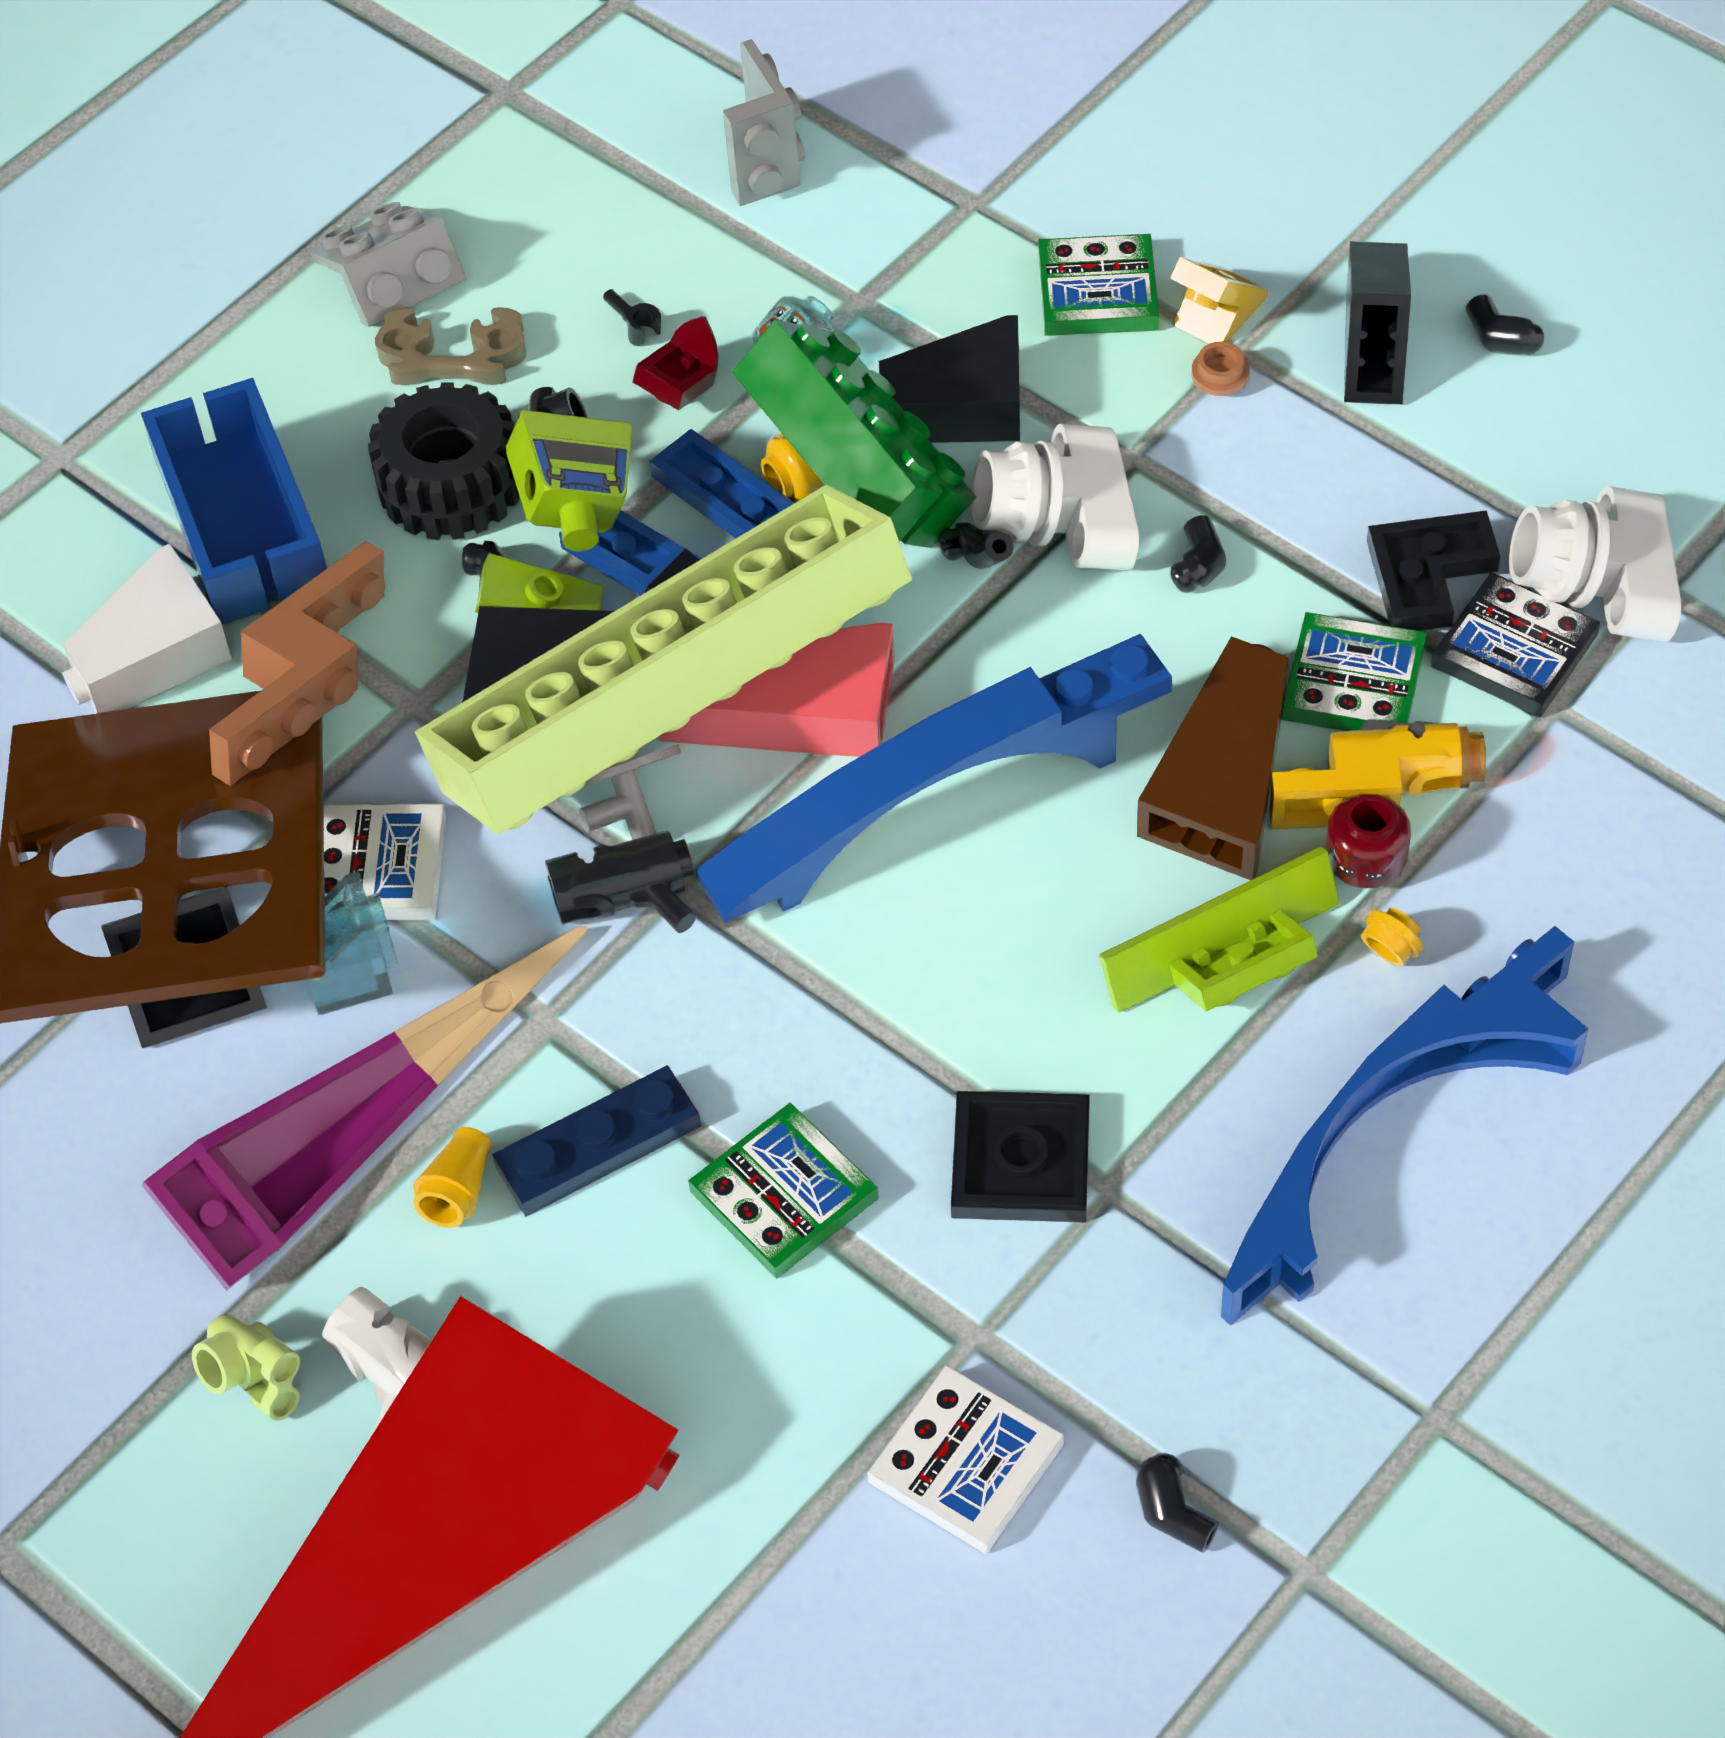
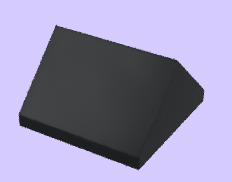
M227 886L193 895L178 902L177 940L182 943L200 944L210 942L227 935L240 926ZM142 912L101 925L111 956L125 953L139 943ZM258 986L128 1005L143 1049L266 1009L267 1006L261 988Z

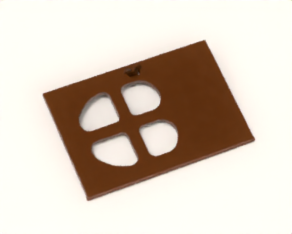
M260 691L13 725L0 840V1024L323 977L326 972L323 716L314 722L305 734L293 738L272 754L260 768L251 770L232 786L212 775L209 729ZM223 810H245L263 815L273 822L272 839L261 848L193 859L180 857L182 832L190 823L209 813ZM110 826H128L139 829L146 834L144 859L133 867L67 877H59L52 873L54 858L63 846L88 832ZM26 852H37L38 854L28 860ZM253 882H267L272 885L267 897L253 915L227 935L200 944L182 943L177 940L178 902L183 895L197 890ZM127 900L142 901L139 943L131 950L119 955L109 957L85 955L62 943L48 927L51 917L65 909Z

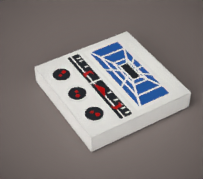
M444 804L324 805L325 921L435 920L446 825Z
M945 1366L868 1470V1483L987 1555L1064 1446V1435L952 1368Z

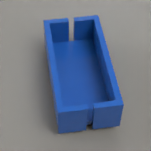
M253 377L203 393L216 441L205 444L192 397L141 412L156 465L208 602L221 621V624L268 610L267 600L278 597L279 602H282L327 569L320 540Z

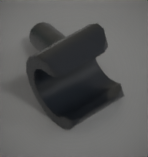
M609 289L604 293V301L619 313L627 323L628 340L632 345L640 346L644 344V331L641 326L650 327L655 331V334H661V313L657 307L649 303H639L631 306L613 289Z

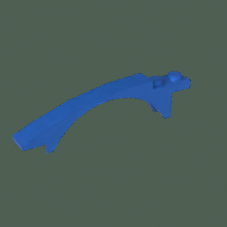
M1141 633L1041 678L1036 675L1032 667H1028L930 715L834 771L728 844L696 869V876L724 923L775 900H778L784 912L801 904L813 883L829 863L863 830L904 800L951 775L993 760L1034 753L1069 755L1086 760L1099 769L1116 762L1117 716L1171 693L1172 675Z
M1553 926L1537 941L1532 939L1523 941L1511 953L1503 969L1490 979L1487 976L1477 979L1466 990L1462 998L1443 985L1366 1057L1300 1140L1246 1232L1223 1284L1221 1318L1231 1326L1278 1285H1281L1298 1302L1314 1290L1311 1268L1317 1264L1318 1257L1310 1226L1309 1201L1312 1189L1321 1167L1335 1144L1350 1126L1383 1099L1427 1078L1458 1070L1480 1067H1519L1568 1075L1581 1064L1589 1029L1548 995L1552 989L1567 978L1575 941L1559 928Z

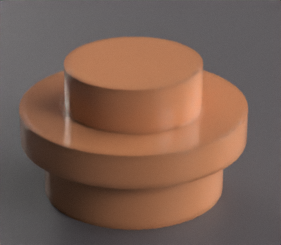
M1223 341L1213 342L1204 346L1194 359L1191 369V377L1196 387L1214 396H1227L1237 393L1247 384L1250 373L1249 363L1244 357L1242 350L1232 343Z

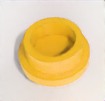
M1389 908L1385 913L1373 909L1365 918L1367 927L1361 934V938L1375 954L1385 961L1402 967L1409 958H1418L1424 950V945L1418 938L1421 932L1420 927L1413 919L1400 910Z

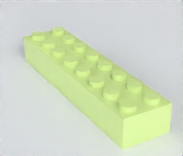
M826 484L414 731L441 792L497 835L506 830L524 825L531 819L533 813L559 797L576 793L590 778L611 765L628 761L635 756L638 749L663 733L680 729L688 723L690 717L715 701L732 697L746 682L767 669H774L784 665L791 659L793 653L818 638H824L836 633L845 621L868 607L883 604L890 599L894 591L912 581L891 517Z

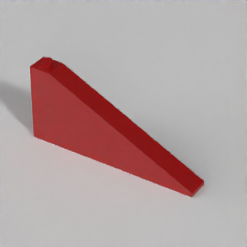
M460 1296L180 1738L272 1737L633 1503L645 1485L658 1492L680 1454L668 1448L679 1430Z

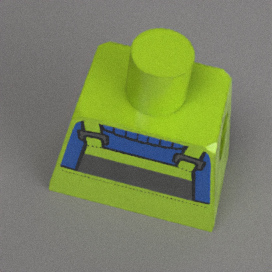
M522 410L506 445V453L527 520L535 526L561 528L563 545L569 550L585 551L596 546L599 541L598 532L604 533L611 530L625 502L632 435L631 423Z

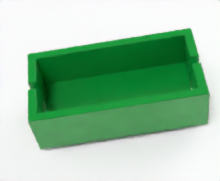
M775 319L731 373L824 485L827 484L891 517L899 542L902 541L905 545L932 548L938 542L940 533L944 529L950 528L977 498L963 481L966 477L963 468L947 454L938 452L927 439L931 435L928 427L917 416L904 411L894 400L893 396L896 394L894 387L882 375L866 367L858 357L861 354V349L851 337L837 329L829 332L817 329L806 322L798 325Z

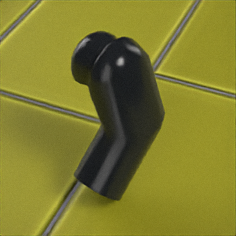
M1477 295L1465 307L1466 313L1483 346L1493 353L1531 355L1538 352L1544 343V332L1539 325L1524 317L1500 315L1489 295Z
M958 522L955 524V528L944 529L938 538L941 553L946 559L955 561L964 556L971 566L978 569L990 568L1008 559L1014 549L1013 541L1007 533L998 531L989 534L982 529H978L977 526L970 522Z

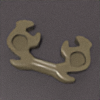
M413 308L391 310L384 314L385 323L375 337L378 359L384 366L388 367L391 382L396 385H411L428 379H469L487 385L503 384L506 382L505 370L520 364L526 357L522 316L518 311L510 308L491 309L493 324L483 326L479 319H474L471 323L470 335L473 353L466 356H429L427 354L431 353L434 347V336L430 320L424 319L421 325L418 326Z

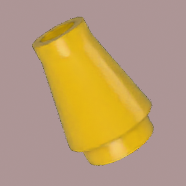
M472 1127L458 1128L451 1141L414 1182L413 1190L415 1197L413 1205L417 1213L426 1221L436 1226L454 1228L461 1225L464 1219L471 1217L475 1213L486 1158L492 1147L490 1139L483 1132Z

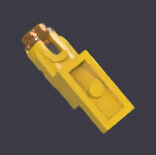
M1375 719L1366 720L1360 730L1331 733L1328 770L1298 768L1286 772H1272L1269 803L1271 830L1327 827L1328 819L1335 806L1347 797L1361 793L1379 794L1393 799L1400 805L1402 793H1409V795L1415 796L1444 789H1468L1470 782H1484L1486 777L1484 734L1482 731L1468 732L1467 726H1458L1457 723L1422 721L1406 723Z

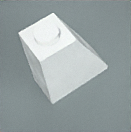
M169 543L159 548L63 644L71 668L62 672L76 703L80 705L88 701L96 714L130 709L232 660L221 621Z

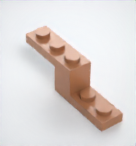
M364 541L241 631L243 677L263 688V690L209 729L213 776L232 786L251 770L260 768L272 754L293 738L305 734L314 722L337 705L347 702L354 692L358 690L357 644L338 632L362 612L376 606L380 599L384 597L383 550Z

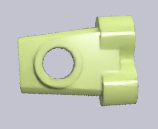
M222 1314L208 1325L207 1339L196 1344L192 1351L195 1371L204 1386L212 1393L222 1394L239 1385L252 1397L251 1403L272 1420L281 1421L287 1418L297 1407L300 1398L299 1391L292 1386V1380L300 1366L299 1355L274 1337L270 1329L262 1322L257 1321L247 1325L232 1314Z

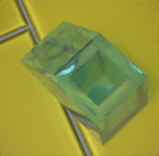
M359 871L345 875L325 896L326 972L321 978L307 979L318 1016L393 994L387 969L397 967L399 964L389 933L388 923L379 893L365 895Z

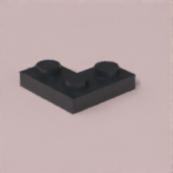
M1487 510L1368 526L1367 545L1389 625L1392 627L1420 631L1452 626L1454 608L1445 579L1498 572L1501 556Z

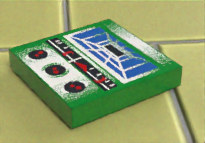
M1151 233L1038 239L1045 336L1159 330V309Z
M1305 612L1283 704L1282 720L1343 731L1360 730L1368 719L1409 723L1427 632Z
M791 1102L688 1180L690 1192L776 1279L879 1199L878 1187Z

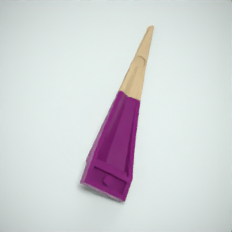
M578 926L375 1043L201 1137L143 1182L142 1187L225 1290H229L288 1242L586 934L587 926Z

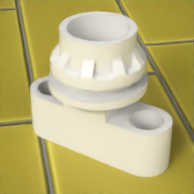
M1058 424L1054 429L1051 441H1037L1035 444L1017 441L1002 451L984 450L981 452L975 464L971 487L972 492L977 496L971 503L973 519L978 529L1001 531L1007 533L1013 542L1024 543L1028 540L1033 546L1047 545L1055 532L1065 533L1071 560L1075 567L1115 570L1132 569L1138 555L1139 530L1116 433L1112 427Z
M1605 486L1600 491L1596 502L1585 501L1581 504L1577 501L1565 499L1548 508L1530 505L1523 510L1514 528L1509 553L1510 575L1515 584L1533 587L1547 601L1563 602L1566 606L1574 608L1585 607L1594 596L1603 597L1607 628L1611 634L1659 642H1668L1673 637L1680 620L1681 597L1665 501L1662 495Z

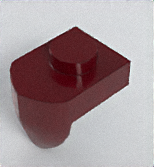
M706 316L693 318L683 323L674 332L667 344L637 363L632 382L654 395L659 401L670 405L678 411L710 389L716 377L719 353L716 338Z

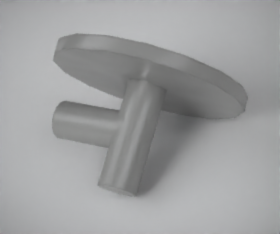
M679 744L609 767L587 780L583 787L611 778L616 796L579 809V817L584 829L590 832L625 819L632 840L655 834L656 830L634 770L680 754Z

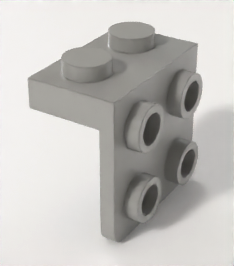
M752 39L740 43L746 102L723 110L731 192L740 206L800 186L799 162L805 159L804 148L795 125V121L801 119V109L797 96L791 87L784 88L782 86L773 58L769 53L762 54Z
M392 202L378 207L369 214L370 221L354 229L351 225H346L325 233L320 238L322 244L310 251L315 263L340 272L361 323L368 327L383 321L384 314L391 310L409 308L467 279L442 217L419 210L418 208L401 206L400 202Z

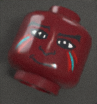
M1368 793L1347 797L1335 806L1327 824L1325 849L1328 851L1332 873L1342 882L1357 888L1374 889L1391 883L1400 876L1408 861L1411 823L1404 809L1393 799L1379 794Z

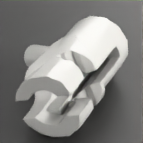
M360 1286L349 1293L335 1308L327 1320L322 1337L329 1342L327 1346L341 1357L359 1382L362 1383L365 1378H368L376 1385L375 1396L383 1405V1408L373 1430L374 1432L432 1340L413 1326L406 1318H395L389 1312L390 1307L367 1288Z

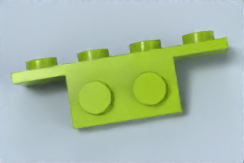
M1320 846L1098 954L1112 1007L1119 1013L1175 985L1207 1012L1215 1007L1228 1005L1234 1002L1240 995L1272 979L1285 977L1296 967L1317 958L1313 935L1299 924L1339 905L1328 851Z

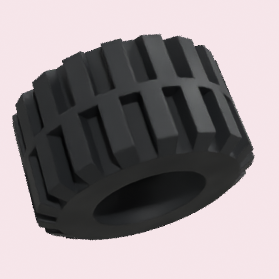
M442 382L439 388L429 389V385L417 387V393L411 396L403 393L395 398V407H384L378 414L379 423L372 424L369 432L371 443H368L369 456L382 508L387 509L388 517L395 524L403 523L406 532L417 535L424 531L426 532L427 539L440 540L442 535H451L452 540L465 538L464 533L472 530L479 534L489 529L488 522L492 520L500 522L508 515L506 507L515 506L520 498L506 453V445L515 427L511 413L506 405H499L498 398L489 391L479 394L478 387L465 384L462 388H455L454 382ZM455 459V460L448 461V462H441V461H444V460Z

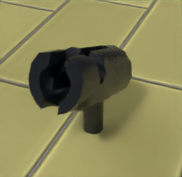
M668 830L611 846L602 844L593 847L594 857L591 863H585L583 859L578 857L576 852L545 860L550 889L562 925L574 921L608 918L614 916L615 911L632 906L637 908L652 906L677 933L687 931L696 920V914L676 895V893L685 891L684 878L694 876L688 846L685 839L673 841Z

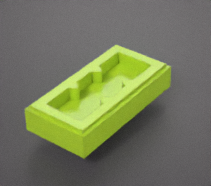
M488 553L483 565L475 612L478 613L479 606L600 610L604 585Z

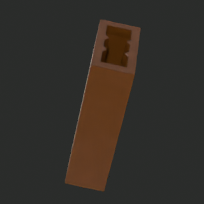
M1230 637L1138 799L1137 837L1245 879L1252 880L1255 878L1259 867L1272 772L1274 770L1285 700L1288 668L1287 656L1276 653L1267 646L1251 644L1238 638Z

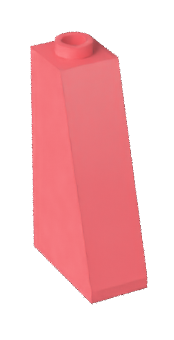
M874 623L841 628L830 636L816 639L793 653L791 659L784 665L774 669H767L743 684L741 689L732 697L715 701L690 717L688 723L680 729L663 733L659 736L660 741L852 757L862 756L881 745L883 740L895 663L893 623Z

